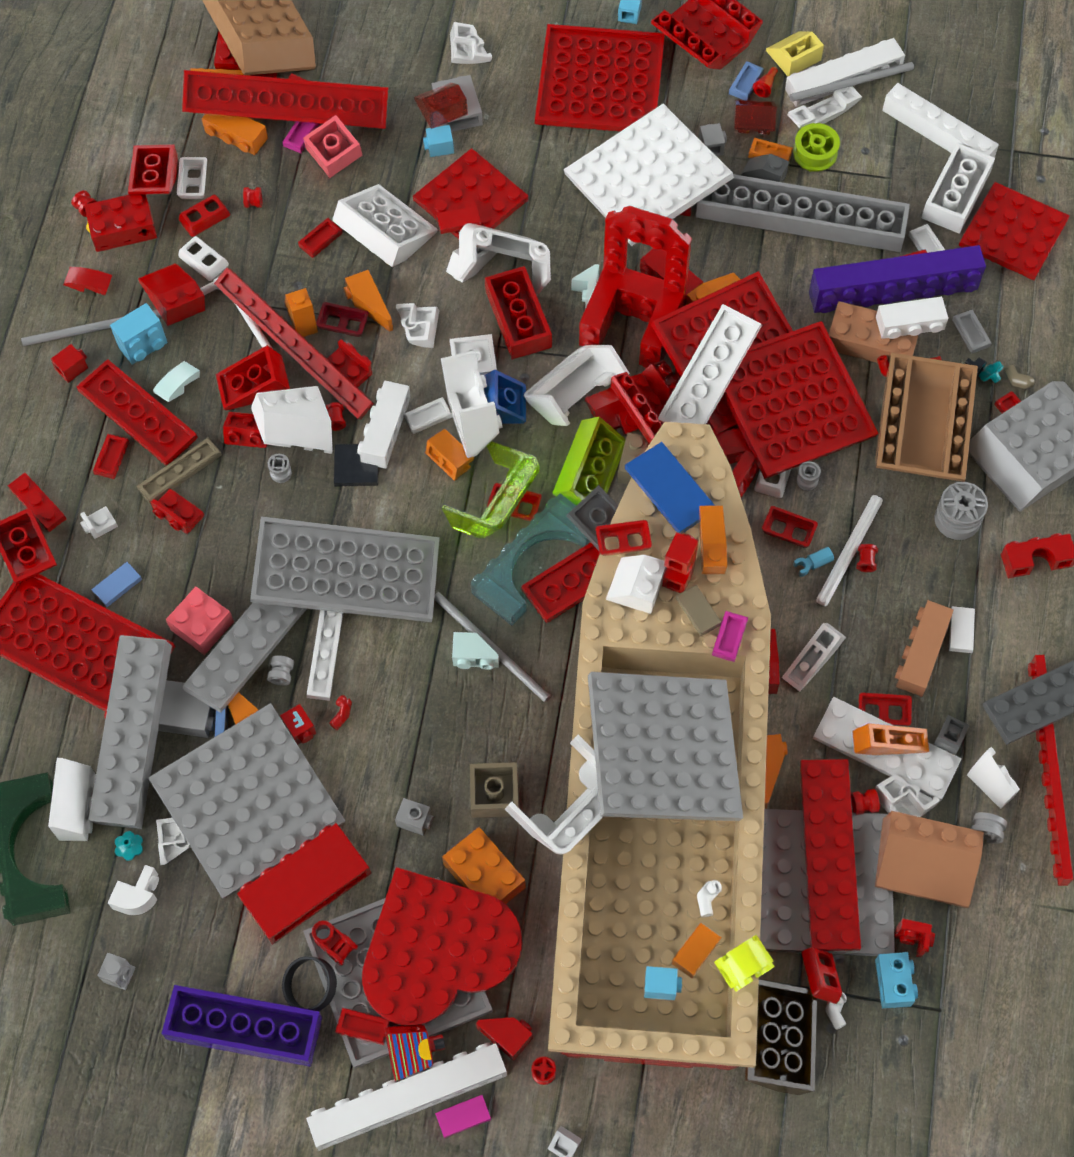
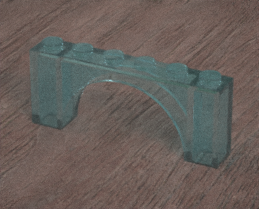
M561 493L556 498H551L547 502L545 509L541 513H536L531 519L530 524L526 528L523 527L519 530L516 539L511 544L507 543L502 548L501 554L496 559L492 558L488 562L486 569L481 574L475 575L471 581L472 594L511 626L527 611V603L516 590L512 580V572L519 557L531 546L546 540H566L576 543L581 547L590 543L583 533L566 517L576 505Z

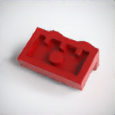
M340 339L338 341L339 348L327 360L358 388L372 375V363L367 356H361L351 343H346Z
M228 412L223 425L225 444L258 448L267 447L268 444H264L253 414Z
M171 488L159 501L155 499L151 501L152 512L159 519L163 520L165 518L169 521L170 526L178 532L181 530L188 534L205 516L203 511Z
M902 919L895 928L894 938L900 939V942L903 944L914 945L915 942L918 943L916 957L921 958L926 952H929L930 947H933L935 933L931 932L932 924Z

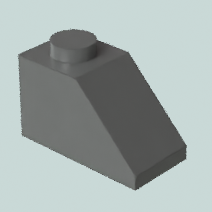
M773 154L753 157L749 159L741 176L783 183L787 176L789 161Z

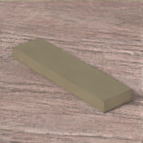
M207 437L137 486V489L151 505L153 499H160L170 488L173 490L222 456V454Z

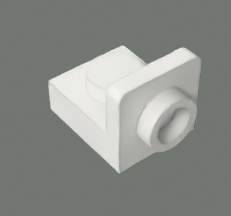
M106 506L89 516H86L85 512L80 513L83 519L80 522L86 534L91 533L94 539L118 527Z

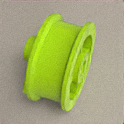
M821 123L805 125L797 132L795 137L794 159L798 165L809 172L824 171L833 166L837 160L840 138L837 132L828 125Z

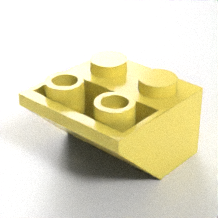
M799 31L766 48V52L783 72L790 76L821 61L824 44L813 32Z

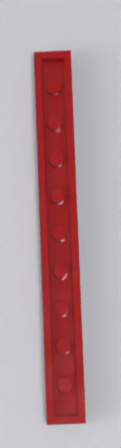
M226 268L214 284L356 418L361 420L375 403L231 269Z
M1035 655L1031 663L1028 664V675L1032 677V680L1047 673L1045 655ZM1052 723L1036 731V740L1041 745L1039 762L1043 764L1044 769L1041 780L1042 785L1046 786L1047 793L1044 797V805L1046 809H1049L1047 828L1052 833L1050 852L1055 856L1053 875L1058 880V886H1068L1073 880V871L1055 732Z

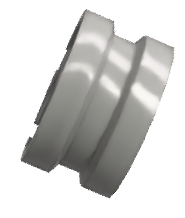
M975 813L973 818L974 825H972L971 829L984 832L983 839L987 840L986 843H1002L1005 836L1003 831L1006 830L1007 821L995 814Z

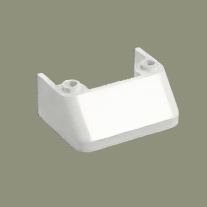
M472 223L465 224L460 230L459 279L463 280L476 264L477 247L532 261V285L537 296L550 282V251L545 244L528 237Z
M585 345L574 351L524 393V397L552 425L568 426L570 424L568 421L570 413L568 409L595 386L603 385L606 387L610 385L611 378L614 375L624 372L630 373L612 345Z
M473 350L441 358L450 411L467 458L477 456L499 434V429L502 428L501 418L496 414L495 403H488L485 397L486 379L484 375L479 373L476 353Z
M579 735L570 744L587 760L579 770L580 781L587 789L555 822L544 814H536L529 819L513 802L505 808L533 838L556 854L569 852L603 817L600 816L595 751Z

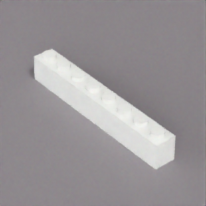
M488 1042L476 1047L477 1051L467 1054V1052L459 1053L453 1056L452 1061L447 1063L443 1061L436 1062L433 1066L429 1067V1070L422 1073L417 1072L399 1082L395 1081V1079L382 1084L383 1088L373 1091V1089L365 1090L358 1094V1098L351 1101L349 1098L342 1099L335 1103V1107L328 1110L325 1108L314 1110L311 1112L312 1116L306 1119L318 1151L506 1077L507 1071L496 1043L490 1045Z

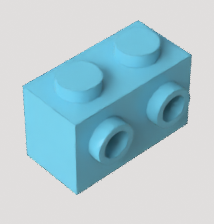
M908 952L879 954L875 959L882 1009L911 1007L915 999L918 998L917 985L912 983L911 976L914 974L913 960H909Z

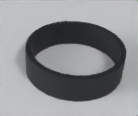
M310 956L300 957L287 967L283 975L282 991L284 998L290 1006L306 1009L300 1006L293 996L292 979L300 965L314 960L326 972L327 989L323 999L314 1007L308 1008V1010L320 1011L329 1005L335 995L337 987L336 974L332 966L324 959Z

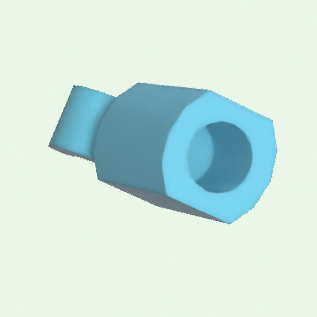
M825 547L808 555L806 559H796L793 566H804V569L799 572V576L802 577L807 575L810 569L815 570L834 561V555L829 547Z

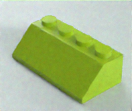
M600 417L581 420L553 494L566 505L575 507L598 485L608 493L622 457L626 439Z

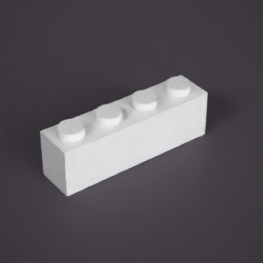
M384 380L382 388L378 389L376 406H372L370 411L371 421L369 424L366 423L364 428V441H360L357 453L360 454L361 462L387 468L404 413L410 400L409 386Z

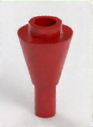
M771 67L766 75L753 84V91L757 96L762 98L770 96L774 77L778 73L776 67Z

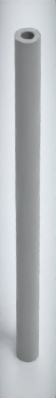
M909 62L790 94L789 98L791 102L903 73L913 70L914 64Z
M153 310L155 315L158 318H161V315L158 312V310ZM122 317L21 338L22 345L27 346L111 328L110 325Z
M440 592L435 594L434 600L469 633H477L498 654L499 661L544 703L550 699L551 696Z

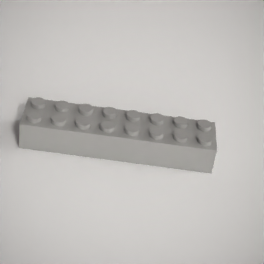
M120 635L88 819L90 822L100 825L142 829L150 783L149 777L151 776L159 728L158 723L172 645L166 640Z

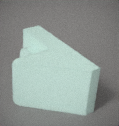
M598 264L591 266L572 279L571 290L583 292L582 302H585V309L599 278Z

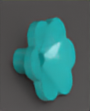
M1000 361L990 364L980 373L979 377L983 382L992 379L994 383H997L1001 380L998 373L1004 366Z
M126 831L123 836L115 839V854L127 861L140 855L143 851L141 846L143 842L142 837L134 835L131 831Z

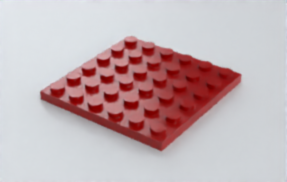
M547 24L535 124L621 132L658 107L665 34Z
M759 271L666 314L651 323L680 377L683 375L722 304L761 323L762 327L751 346L793 331ZM723 395L707 422L715 435L738 425Z
M822 321L750 346L723 393L750 451H752L756 458V463L764 479L798 467L804 462L819 459L869 440L879 434Z

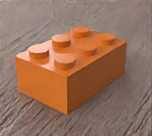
M480 827L442 856L443 865L462 887L494 896L505 904L526 888L525 879Z

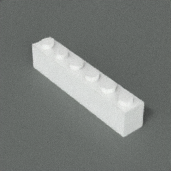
M894 38L883 40L873 46L864 47L859 51L845 54L843 57L829 60L818 66H812L799 73L791 74L787 77L785 90L790 95L799 91L901 65L904 62L905 54ZM834 91L794 101L793 103L795 107L833 94Z
M897 83L886 95L882 111L952 153L956 144L959 143L995 158L999 144L901 84Z

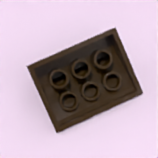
M759 980L755 1068L746 1067L745 1081L777 1092L795 1095L815 1091L817 998L812 995L811 989Z

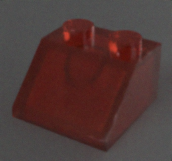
M448 83L414 97L431 129L468 114L467 98L460 86L455 83Z
M734 100V129L738 130V133H750V130H756L758 134H770V131H775L777 111L775 102Z

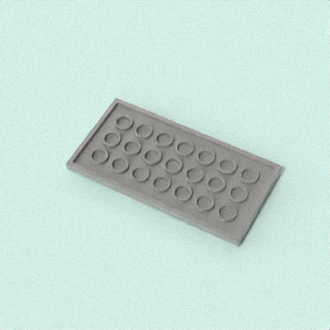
M261 517L250 602L432 622L440 537Z

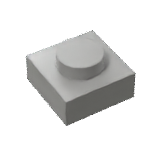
M560 1126L548 1150L559 1157H573L582 1139Z

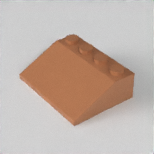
M891 811L882 821L875 887L968 908L982 856L984 832Z

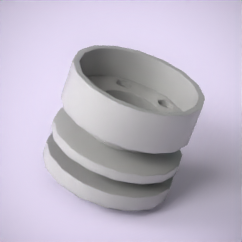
M956 482L949 485L943 491L934 515L938 530L946 537L954 540H965L972 537L979 530L988 508L985 493L978 486L969 482Z

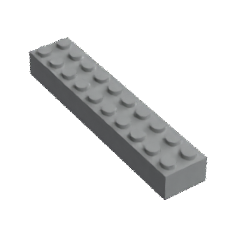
M733 174L734 178L697 203L696 218L901 252L910 206L907 203Z

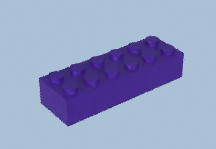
M174 985L162 1035L166 1040L311 1067L322 1016L319 1011Z

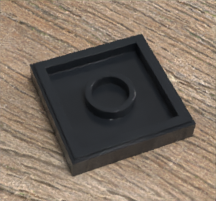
M335 444L334 487L378 486V466L361 462L360 454L357 453L359 444Z

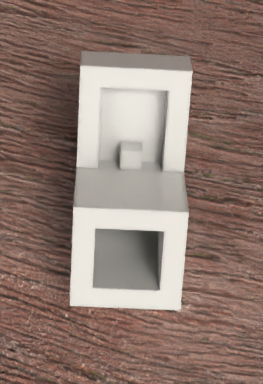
M145 865L136 887L117 881L108 904L113 910L128 915H139L147 912L157 901L151 890L154 891L158 885V873L153 867Z

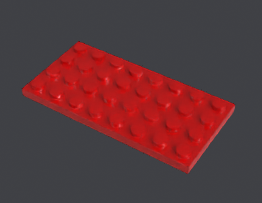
M40 574L18 584L13 582L0 600V656L107 712L120 635L166 640L172 645L171 653L176 647L173 642Z

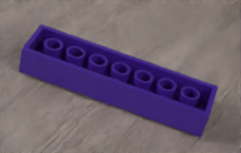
M980 245L817 268L813 270L809 295L814 313H828L836 310L838 301L860 307H870L875 304H890L896 301H911L917 298H931L937 295L973 292L979 288L986 265Z

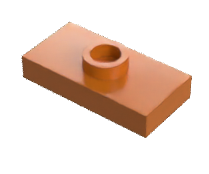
M754 138L748 158L773 154L790 161L793 148Z

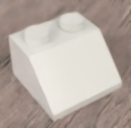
M648 555L622 557L606 600L651 614L662 585L663 575L666 571L665 561Z

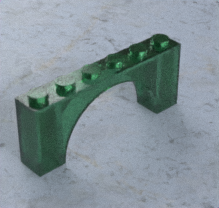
M48 772L0 782V874H2L3 882H0V892L2 897L5 896V905L2 906L4 919H7L13 926L71 913L68 890L63 884L43 885L33 882L21 874L15 860V841L21 826L33 812L52 801L54 783Z

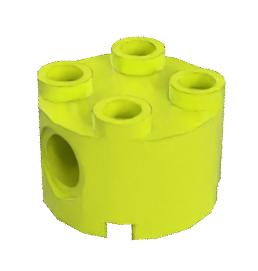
M757 935L743 942L714 962L731 989L734 988L735 992L753 981L751 977L753 974L758 978L774 968L773 959Z

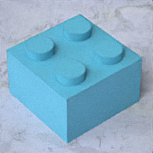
M147 303L110 325L119 349L131 364L142 361L147 355L161 349L168 343L159 318Z

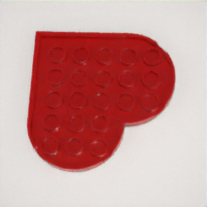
M396 867L363 965L362 984L368 1002L379 1015L392 1023L401 1026L424 1025L442 1016L453 1004L458 991L469 993L484 992L501 982L503 983L515 970L522 953L523 937L518 920L511 909L494 896Z

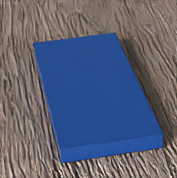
M660 442L625 464L626 471L675 531L680 534L700 522L699 506H715L663 442Z

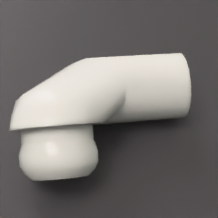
M716 880L705 883L697 893L701 917L713 915L711 902L722 889L720 882Z
M843 992L837 1004L827 1002L825 1008L836 1030L846 1025L840 1013L847 1000Z

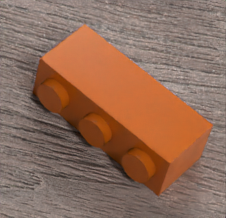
M205 114L201 118L207 134L216 136L225 143L238 147L245 153L249 152L256 155L268 139L266 126L248 117Z

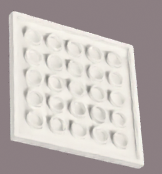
M664 104L564 169L565 175L605 218L610 211L620 212L624 207L633 206L673 219L734 178L733 172ZM628 239V243L631 246L636 244L635 242H632L630 239Z

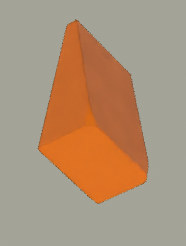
M700 923L673 958L672 965L693 979L722 937Z

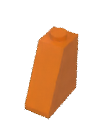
M306 288L285 294V306L294 329L303 337L318 333L313 305Z

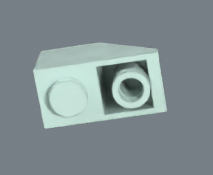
M454 632L453 666L461 669L480 667L485 670L499 667L498 654L477 633Z

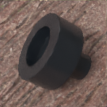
M979 357L975 362L968 358L964 364L978 366V377L987 362Z

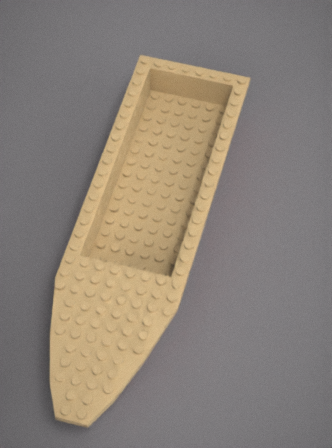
M664 422L645 452L663 442L715 506L723 505L727 543V569L725 574L701 573L700 522L682 533L689 534L698 540L694 572L686 590L697 585L721 623L725 611L748 617L736 660L732 662L712 656L720 626L700 636L676 600V595L680 594L661 585L651 614L606 600L622 557L648 555L665 561L666 553L676 533L675 529L631 477L611 524L647 520L652 547L646 551L609 556L599 555L582 606L572 740L579 735L594 749L588 674L590 672L726 680L743 819L740 821L603 816L569 852L563 854L548 1051L559 1052L570 1058L604 1059V1061L683 1068L709 1067L720 1070H731L739 1067L755 1068L759 977L756 978L753 974L751 976L753 981L735 992L734 988L731 989L714 962L753 936L757 935L760 939L771 613L748 518L731 466L711 426L708 424ZM628 535L629 546H641V535ZM605 538L606 549H618V538ZM573 746L571 747L567 809L587 789L579 778V770L587 760ZM716 880L720 882L722 889L711 902L713 915L701 917L697 893L705 883ZM702 923L722 938L692 979L672 965V960L698 925ZM647 966L678 969L677 977H682L681 993L676 992L675 1000L644 998Z

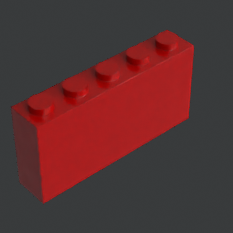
M337 823L333 826L328 825L319 832V836L313 840L308 839L303 842L299 850L293 854H286L281 858L278 865L265 869L258 879L245 883L237 893L272 945L371 874L369 866Z

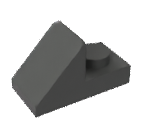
M948 715L934 745L956 755L969 725Z

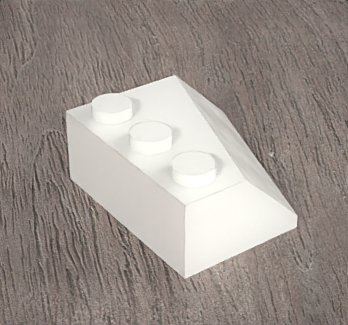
M318 386L256 394L251 409L264 444L289 448L293 445L304 447V450L313 451V449L324 450V453L332 454L331 419Z

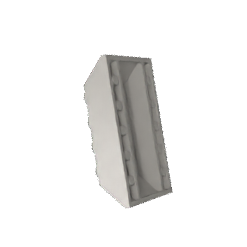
M1052 381L987 423L970 440L968 454L1019 512L1074 477V392L1064 381Z

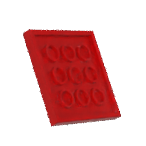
M471 148L413 195V201L436 220V213L477 205L481 226L494 229L528 201V195ZM460 231L451 232L459 239Z
M994 182L958 246L964 248L980 245L983 258L1031 280H1035L1068 222L1070 215Z

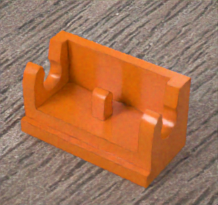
M443 429L427 440L425 454L454 481L471 468L469 463L474 460V457L467 458L463 445L446 429Z

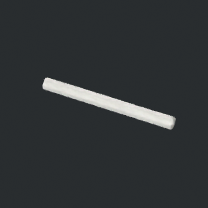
M873 495L870 498L817 597L816 602L818 604L827 606L882 504L883 500L881 497Z

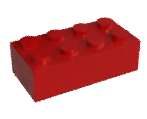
M525 266L485 277V291L511 359L552 348V333Z

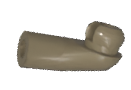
M1009 365L1004 369L1012 386L1022 389L1034 386V378L1019 374L1014 365Z

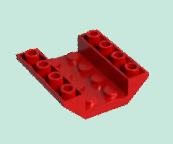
M688 0L672 14L666 10L662 11L651 20V24L707 68L721 70L749 46L763 24V20L737 0Z
M665 360L652 363L641 374L629 376L627 372L611 378V388L649 444L663 425V422L659 421L658 417L679 382Z

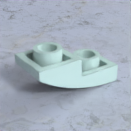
M183 361L160 380L153 389V393L170 402L184 393L185 385L200 377V370Z

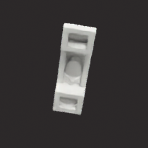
M853 86L835 90L832 97L808 108L802 105L789 111L787 115L799 128L812 123L824 124L849 110L861 100L862 96Z

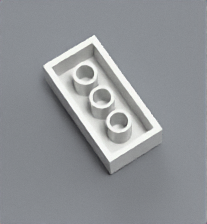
M957 143L925 204L921 218L960 234L991 172L995 158Z

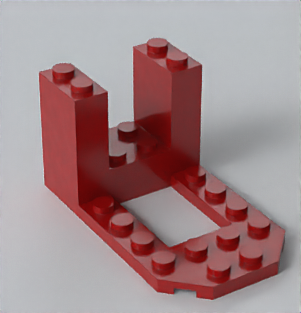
M633 206L624 207L620 212L615 210L608 212L605 219L603 270L579 323L580 346L602 345L616 311L625 316H633L644 322H649L640 342L639 365L648 368L652 363L664 360L666 350L651 323L685 305L692 238L687 233L682 234L677 229L678 224L673 219ZM628 239L635 243L649 245L654 249L667 251L664 280L626 268Z

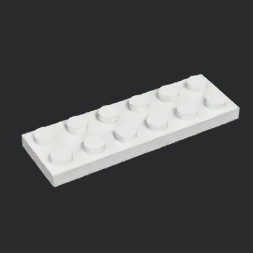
M722 304L660 413L659 421L663 423L706 424L762 327L761 323Z
M835 697L832 698L813 736L814 740L890 777L895 774L903 778L908 784H914L921 788L920 792L930 797L936 796L942 801L961 758L928 743L929 752L855 754L853 730L868 723L891 724Z

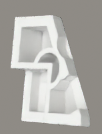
M453 23L450 32L451 63L477 64L490 62L492 55L491 53L487 54L483 47L484 42L477 35L475 27L469 24Z
M414 303L396 304V309L400 314L401 323L405 328V334L409 343L420 347L433 348L439 309L437 307H416Z
M990 747L972 767L967 776L1001 809L1014 798L1020 789L1010 777L1006 767L996 764L992 757L996 752Z
M895 774L878 784L875 788L879 797V803L888 814L891 811L922 817L941 801L936 796L931 798L920 792L921 788L914 784H908L903 778Z
M173 818L156 820L160 865L167 864L190 848L189 843Z

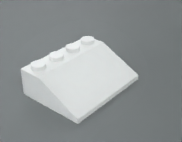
M379 184L339 200L332 220L391 267L406 261L438 231L436 227Z

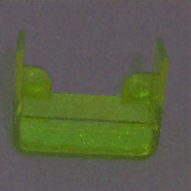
M491 441L487 445V449L494 463L510 469L506 475V480L481 518L443 505L442 510L451 527L481 539L488 538L500 530L540 471V465L536 457Z

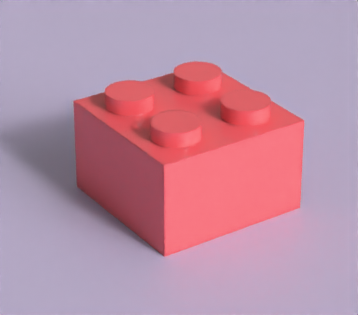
M336 115L303 137L307 151L329 178L363 156L360 144Z
M195 587L166 618L170 630L203 655L211 649L234 623L231 612L198 587Z

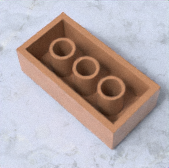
M838 301L829 336L838 353L876 363L877 358L883 355L887 356L888 361H890L891 353L913 356L918 335L882 339L876 320L877 311Z

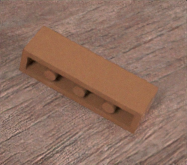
M929 600L925 608L920 606L916 617L917 620H920L918 627L913 626L909 639L913 640L911 646L906 645L902 658L906 659L904 666L899 665L894 677L899 679L896 685L897 688L921 697L923 696L954 609Z

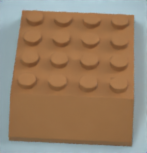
M202 0L243 75L315 69L313 37L291 0Z
M891 353L882 403L875 457L876 468L965 482L978 366Z

